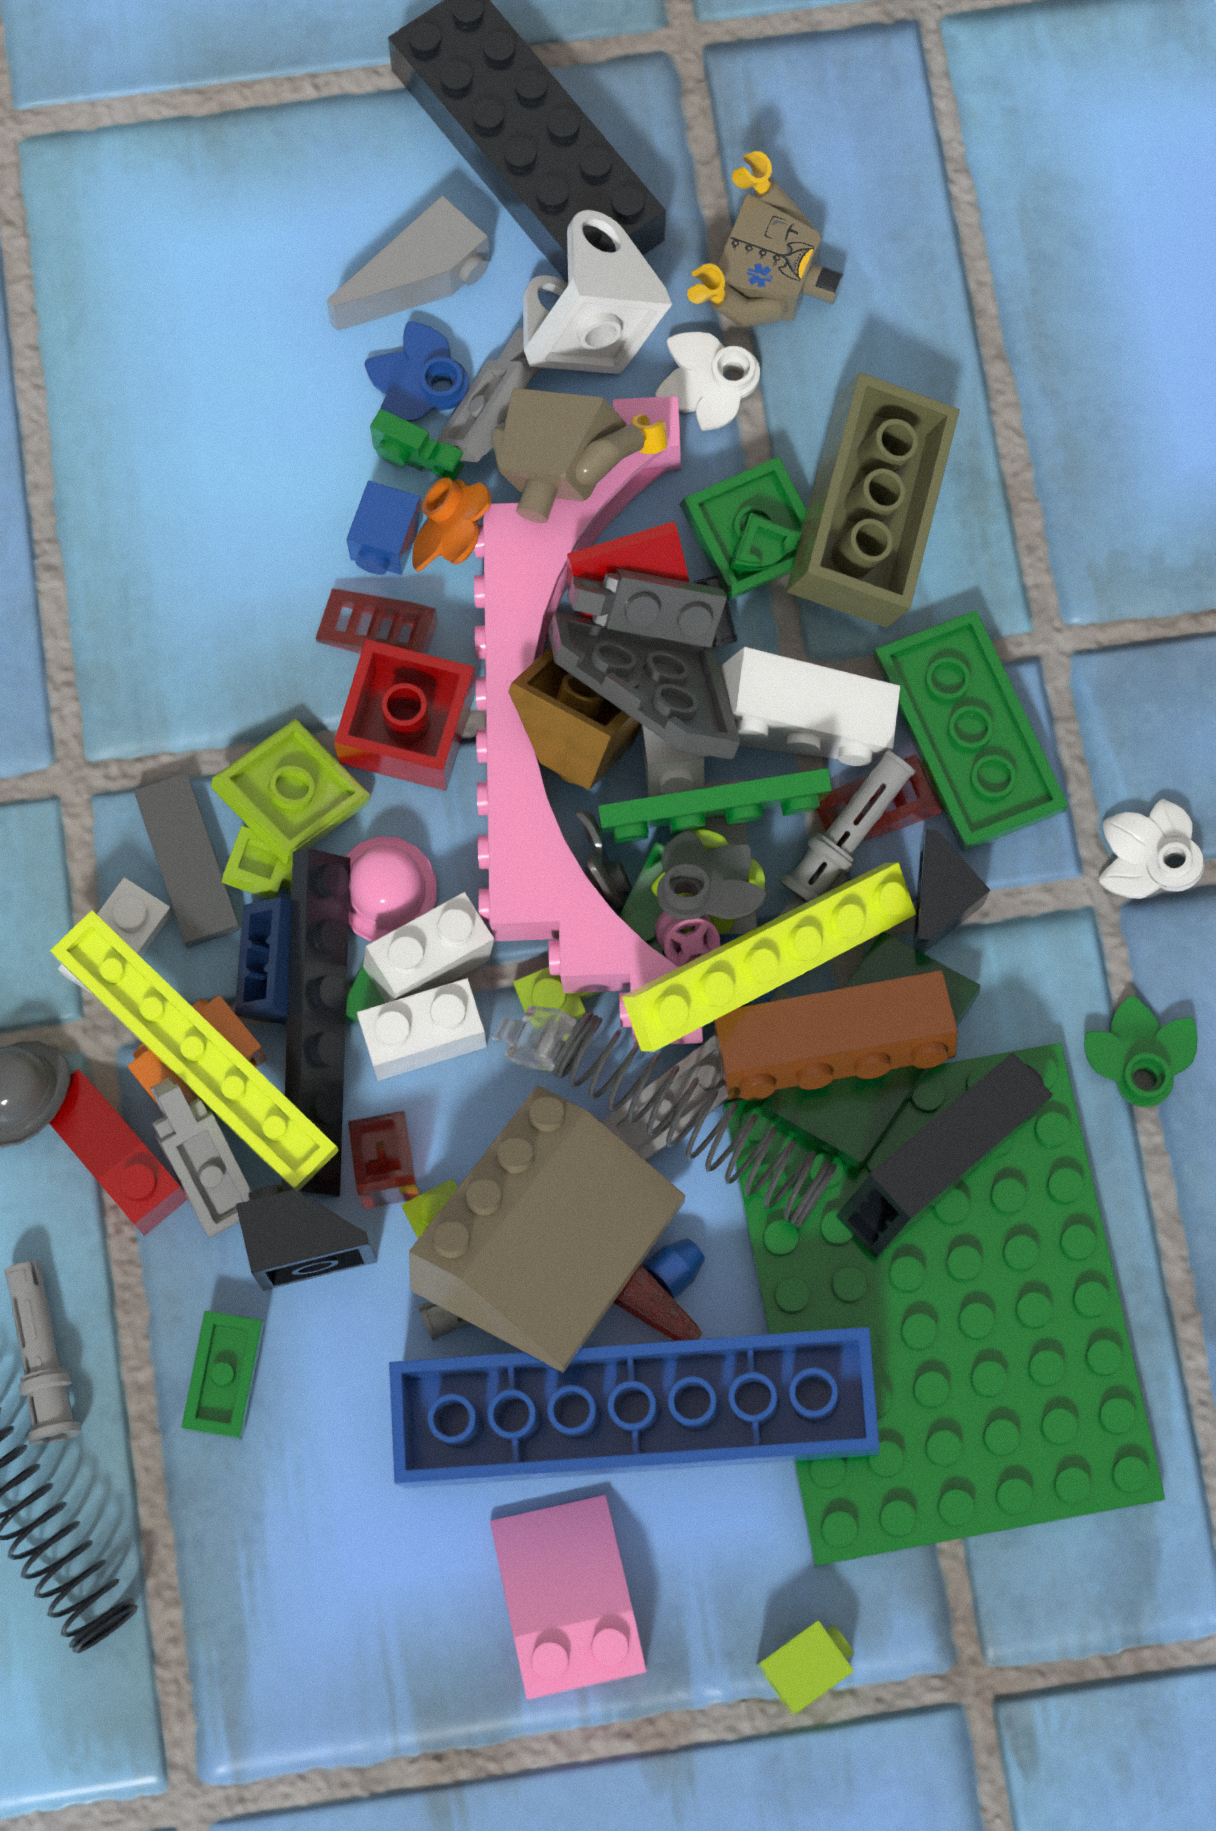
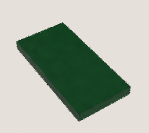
M882 932L843 988L942 970L954 1019L958 1027L978 997L981 985L891 935ZM913 1065L891 1069L886 1074L873 1079H861L857 1076L834 1079L828 1085L812 1090L802 1089L799 1086L776 1089L763 1103L762 1114L862 1171L930 1068H917Z

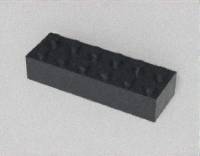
M443 0L388 37L392 72L566 283H568L567 228L574 216L581 211H597L615 220L624 229L642 256L665 241V208L490 0ZM592 226L582 227L585 238L592 246L603 252H616L613 241L605 232Z

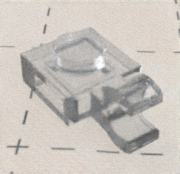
M529 1005L522 1021L501 1016L490 1038L510 1044L505 1057L520 1067L552 1072L554 1062L570 1036L577 1020L561 1009Z

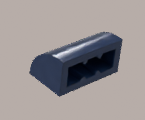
M277 897L243 905L235 1015L238 1017L262 1022L287 1024L291 923L290 899Z

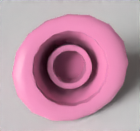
M375 837L357 844L345 856L351 858L348 926L355 934L372 943L435 908L437 903V879L431 862L417 846L396 837Z

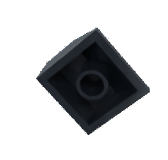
M282 1185L259 1188L248 1193L249 1201L236 1204L251 1273L263 1291L377 1262L373 1247L365 1231L295 1189L284 1192Z

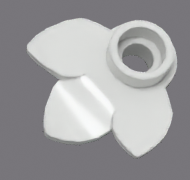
M686 332L677 334L667 339V347L679 368L674 370L661 383L655 397L678 396L679 412L688 413L696 411L697 423L702 431L718 429L727 425L736 417L740 400L750 395L756 389L760 379V366L754 355L739 346L724 347L710 333ZM728 370H737L743 377L740 380L732 381L726 379L723 374Z
M1161 799L1153 807L1149 818L1139 813L1124 812L1115 814L1103 821L1106 841L1113 853L1118 856L1099 877V884L1106 890L1127 898L1141 899L1159 888L1175 892L1186 890L1195 885L1201 878L1205 866L1203 853L1199 846L1192 841L1193 824L1189 815L1177 804ZM1180 855L1186 859L1184 864L1178 868H1170L1165 864L1169 857Z

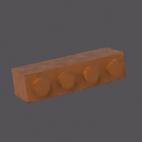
M942 970L739 1007L714 1020L715 1042L728 1100L740 1097L746 1100H759L770 1096L776 1089L799 1086L806 1090L818 1089L828 1085L834 1079L857 1076L861 1079H873L886 1074L891 1069L913 1065L917 1068H932L944 1063L947 1059L956 1058L958 1030Z

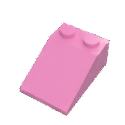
M606 1495L490 1521L527 1700L646 1673L633 1608Z

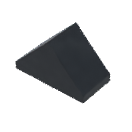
M926 829L920 845L913 948L923 954L980 909L990 892L986 884L938 830Z

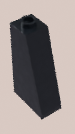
M1012 1052L871 1172L836 1216L873 1257L877 1259L1028 1123L1053 1094L1044 1085L1040 1074L1033 1067L1024 1064Z

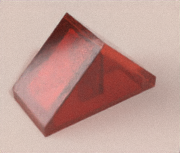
M405 1111L348 1121L356 1189L363 1209L405 1202L420 1195Z

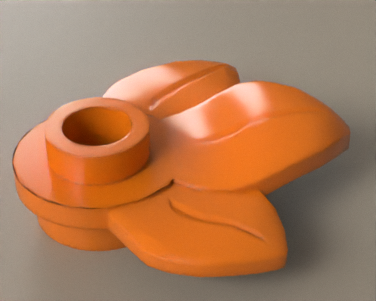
M446 477L438 480L428 490L422 503V512L428 517V520L417 534L413 546L412 565L417 572L422 571L440 555L453 565L463 563L470 556L479 536L477 520L491 506V492L484 484L477 483L469 486L462 480L453 481Z

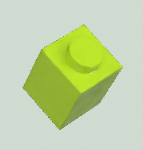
M818 1620L756 1666L790 1715H795L854 1672L847 1660L855 1654L834 1624L825 1630Z

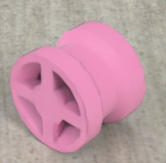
M664 911L658 916L655 924V937L667 959L676 966L681 967L720 947V935L707 914L691 920L677 919ZM693 926V931L686 932L685 934L680 932V930Z

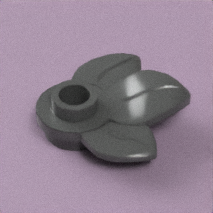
M587 810L575 812V815L584 825L593 853L587 858V867L584 868L585 875L609 906L614 904L616 908H620L626 903L624 893L632 890L626 871L619 859L612 862L609 861L603 848L601 832L594 815Z
M685 830L667 843L663 850L662 863L665 875L658 883L657 900L662 910L674 918L691 920L705 914L722 919L740 918L754 912L766 899V892L750 882H746L751 864V849L747 844L727 845L704 850V846L697 836L690 830ZM681 893H689V894H692L693 896H691V897H683V896H679V894H681Z

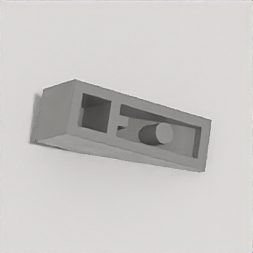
M442 195L327 299L331 324L339 331L452 296L464 284L467 286L474 284L483 276L489 265L488 236Z

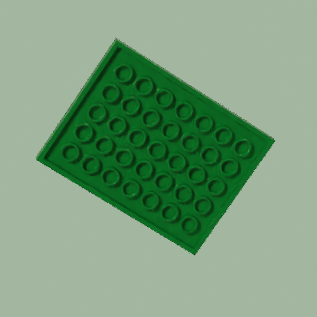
M1061 1043L945 1063L930 1068L862 1171L763 1115L762 1105L768 1097L759 1100L737 1101L738 1107L727 1126L730 1144L753 1114H757L758 1118L735 1163L736 1172L752 1154L770 1128L773 1126L777 1127V1132L757 1170L751 1188L761 1179L788 1142L793 1138H796L797 1141L770 1201L783 1188L811 1151L816 1150V1157L798 1192L790 1213L801 1202L824 1164L829 1160H832V1164L837 1163L836 1172L800 1228H796L795 1224L791 1225L790 1220H784L786 1205L799 1177L773 1207L765 1209L764 1199L778 1167L760 1189L751 1196H745L744 1188L757 1157L737 1179L768 1334L869 1327L880 1455L793 1461L814 1567L1165 1500ZM1013 1052L1024 1064L1033 1067L1040 1074L1044 1085L1053 1096L1028 1123L875 1259L836 1215L871 1172ZM733 1102L724 1103V1114Z

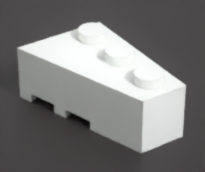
M747 647L742 648L719 667L739 735V746L833 758L851 766L870 765L873 761L883 756L887 750L891 751L893 749L900 693L899 685Z

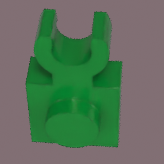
M381 408L370 425L373 448L376 449L377 454L383 460L394 466L404 467L407 464L419 471H422L423 467H425L439 478L447 477L453 481L457 480L464 467V463L460 461L463 451L448 443L437 442L429 438V431Z

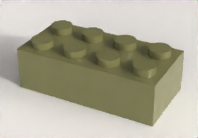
M858 372L837 394L786 588L787 593L886 628L910 610L960 409Z

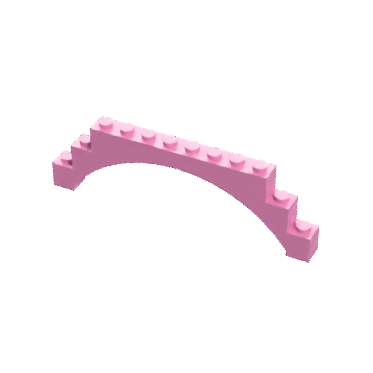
M678 396L613 399V409L626 422V426L632 425V418L637 414L648 416L650 425L657 423L659 420L665 421L668 446L663 451L656 454L635 452L623 458L597 483L590 498L583 502L555 498L546 523L532 522L518 515L516 512L518 503L491 504L490 509L483 515V525H478L479 536L474 548L475 558H484V575H474V596L476 608H485V626H475L476 659H485L486 677H476L475 687L477 711H486L487 729H477L476 748L478 763H487V782H477V805L479 816L488 815V835H478V861L480 869H489V888L479 889V915L484 923L490 924L494 942L559 939L549 941L550 975H560L563 993L632 992L679 967L638 936L611 909L586 877L561 833L547 799L537 755L508 691L511 683L544 653L549 634V625L568 588L567 554L593 546L606 527L638 494L666 471L681 470ZM628 993L619 994L621 1028L632 1027L622 996ZM632 1027L633 1044L635 1045L638 1041ZM702 1027L670 1044L703 1043Z

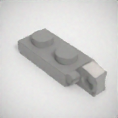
M517 328L498 360L486 361L467 394L436 440L437 442L453 445L463 451L460 461L479 462L481 457L490 451L493 447L491 432L507 418L513 388L525 389L532 376L541 370L539 367L529 366L523 350V328Z
M168 1077L150 1087L164 1116L152 1123L158 1134L155 1137L204 1233L210 1239L240 1222L236 1204L249 1201L248 1193L251 1192V1189L214 1115L208 1108H205L199 1097L187 1103L179 1085H175L172 1078Z

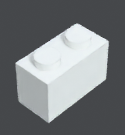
M463 892L365 946L363 967L385 1003L446 985L489 961L494 938L466 893Z
M468 978L357 1012L377 1081L487 1047L485 1031Z

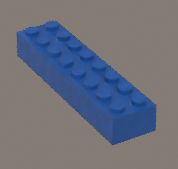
M869 1327L581 1348L564 1373L525 1352L389 1362L394 1483L403 1488L880 1455Z

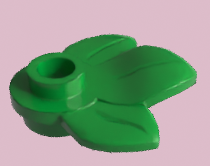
M1132 995L1125 999L1113 1015L1110 1032L1091 1031L1085 1033L1084 1050L1087 1061L1097 1074L1116 1082L1120 1095L1128 1103L1141 1108H1149L1159 1105L1169 1096L1174 1085V1076L1187 1069L1193 1063L1197 1052V1029L1191 1017L1180 1018L1161 1027L1151 1011L1138 998ZM1139 1071L1150 1074L1153 1079V1087L1142 1089L1137 1086L1134 1081V1074Z

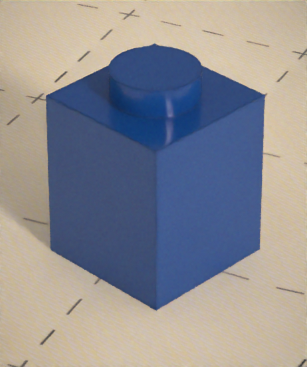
M368 480L346 538L350 560L355 561L356 565L361 569L373 574L384 575L389 571L402 575L423 519L420 496Z

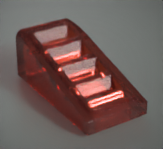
M332 588L316 635V642L361 654L365 639L427 654L438 622L436 608L408 601ZM342 607L353 609L345 632L335 630ZM363 613L373 615L366 636L357 634ZM384 618L393 620L387 639L378 638ZM404 624L413 626L408 643L398 642Z
M916 754L903 760L916 771L907 782H911L917 800L908 803L901 788L893 799L896 809L889 812L885 810L861 842L942 813L929 777ZM869 775L832 790L824 800L819 801L820 807L816 809L825 831L829 829L839 816L835 806L843 803L847 805ZM882 785L878 788V790L869 800L870 804L878 795L879 791H881ZM862 811L859 813V815H858V816L856 817V819L854 820V822H853L854 825H855L856 822L859 820V818L862 816V814H863ZM846 832L837 842V846H839L843 839L846 837Z
M640 1264L613 1304L673 1341L701 1339L703 1332L699 1329V1326Z

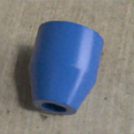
M685 1238L663 1246L641 1265V1270L648 1283L659 1295L668 1301H673L694 1282L705 1261V1257L693 1241Z

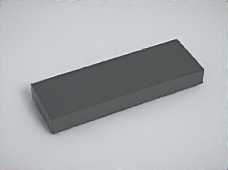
M187 772L135 789L134 793L186 947L190 948L240 931L241 929L226 885L221 883L223 876Z

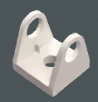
M584 210L574 216L567 228L568 283L553 276L540 275L534 277L524 290L523 350L530 367L621 374L666 314L672 303L666 287L624 229L615 220L603 213ZM592 226L605 232L613 241L616 252H603L592 246L585 238L582 227ZM538 291H550L560 296L550 312L539 301Z

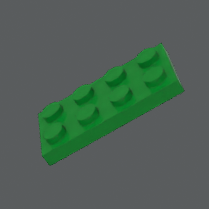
M977 610L875 649L873 657L884 681L900 686L898 712L963 852L1066 811L1068 803Z
M828 768L598 805V817L601 835L613 834L615 844L648 839L649 828L669 825L671 835H676L685 830L704 829L706 825L705 819L725 816L727 826L759 821L760 817L763 816L762 810L781 807L783 817L814 812L817 807H820L819 801L824 800L832 789Z

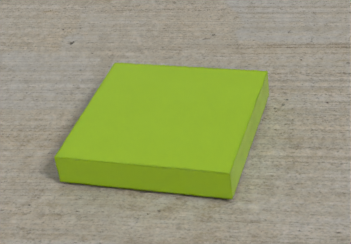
M296 718L212 778L210 786L285 865L293 861V851L313 846L367 806L371 794Z

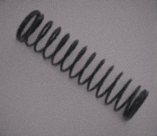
M7 1426L0 1430V1442L14 1431L15 1426ZM22 1444L0 1459V1469L22 1455L27 1450L28 1445ZM35 1463L29 1466L5 1486L1 1487L0 1497L40 1469L41 1464ZM46 1483L18 1505L1 1512L0 1519H4L0 1522V1532L21 1509L49 1492L53 1488L54 1483ZM60 1502L31 1524L7 1535H0V1541L17 1537L9 1548L7 1556L9 1559L18 1560L31 1556L23 1566L20 1577L32 1579L46 1574L35 1588L34 1596L36 1598H47L60 1593L50 1604L47 1616L57 1618L74 1612L62 1626L60 1635L63 1637L75 1636L70 1641L69 1647L73 1648V1653H81L109 1636L127 1622L138 1610V1605H134L135 1601L133 1598H127L94 1621L73 1631L66 1632L71 1623L85 1609L119 1584L120 1579H113L84 1600L53 1613L58 1603L72 1589L106 1564V1560L101 1559L67 1583L50 1591L39 1593L45 1583L59 1569L93 1545V1540H87L59 1561L36 1572L26 1574L32 1563L44 1551L80 1525V1521H73L44 1543L20 1554H13L17 1546L37 1526L46 1522L66 1507L67 1502Z

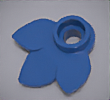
M408 321L406 323L403 334L404 352L383 354L365 361L364 366L372 384L379 391L387 395L381 404V409L408 422L420 420L433 409L449 410L455 408L469 390L468 374L460 363L451 359L447 338L439 331L419 322ZM444 380L452 384L451 388L446 391H436L433 389L434 384L438 381Z

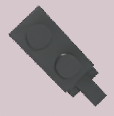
M617 568L616 574L606 573L603 582L573 576L567 599L570 600L573 610L592 614L594 623L605 626L607 629L711 648L727 596L723 589Z

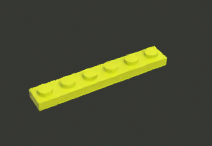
M899 862L884 863L622 996L641 1051L655 1052L915 916L916 912Z
M91 910L50 949L52 955L292 1189L299 1191L339 1151L337 1146L94 911Z

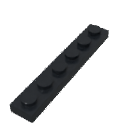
M306 848L293 851L285 1097L326 1135L339 1150L298 1192L310 1197L333 1198L340 1197L349 874L351 858ZM282 1179L281 1185L283 1186L284 1192H285V1191H289V1190H293V1189Z

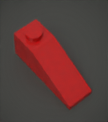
M77 1069L70 1075L71 1080L66 1099L49 1124L143 1236H145L187 1201V1198L180 1185L82 1071Z

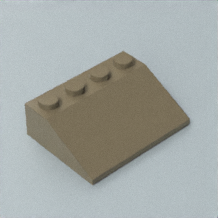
M537 1085L410 1249V1291L564 1373L682 1207L686 1195L589 1111Z

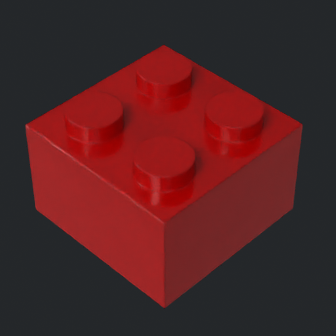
M365 639L334 740L338 762L354 768L447 791L476 692L474 666Z

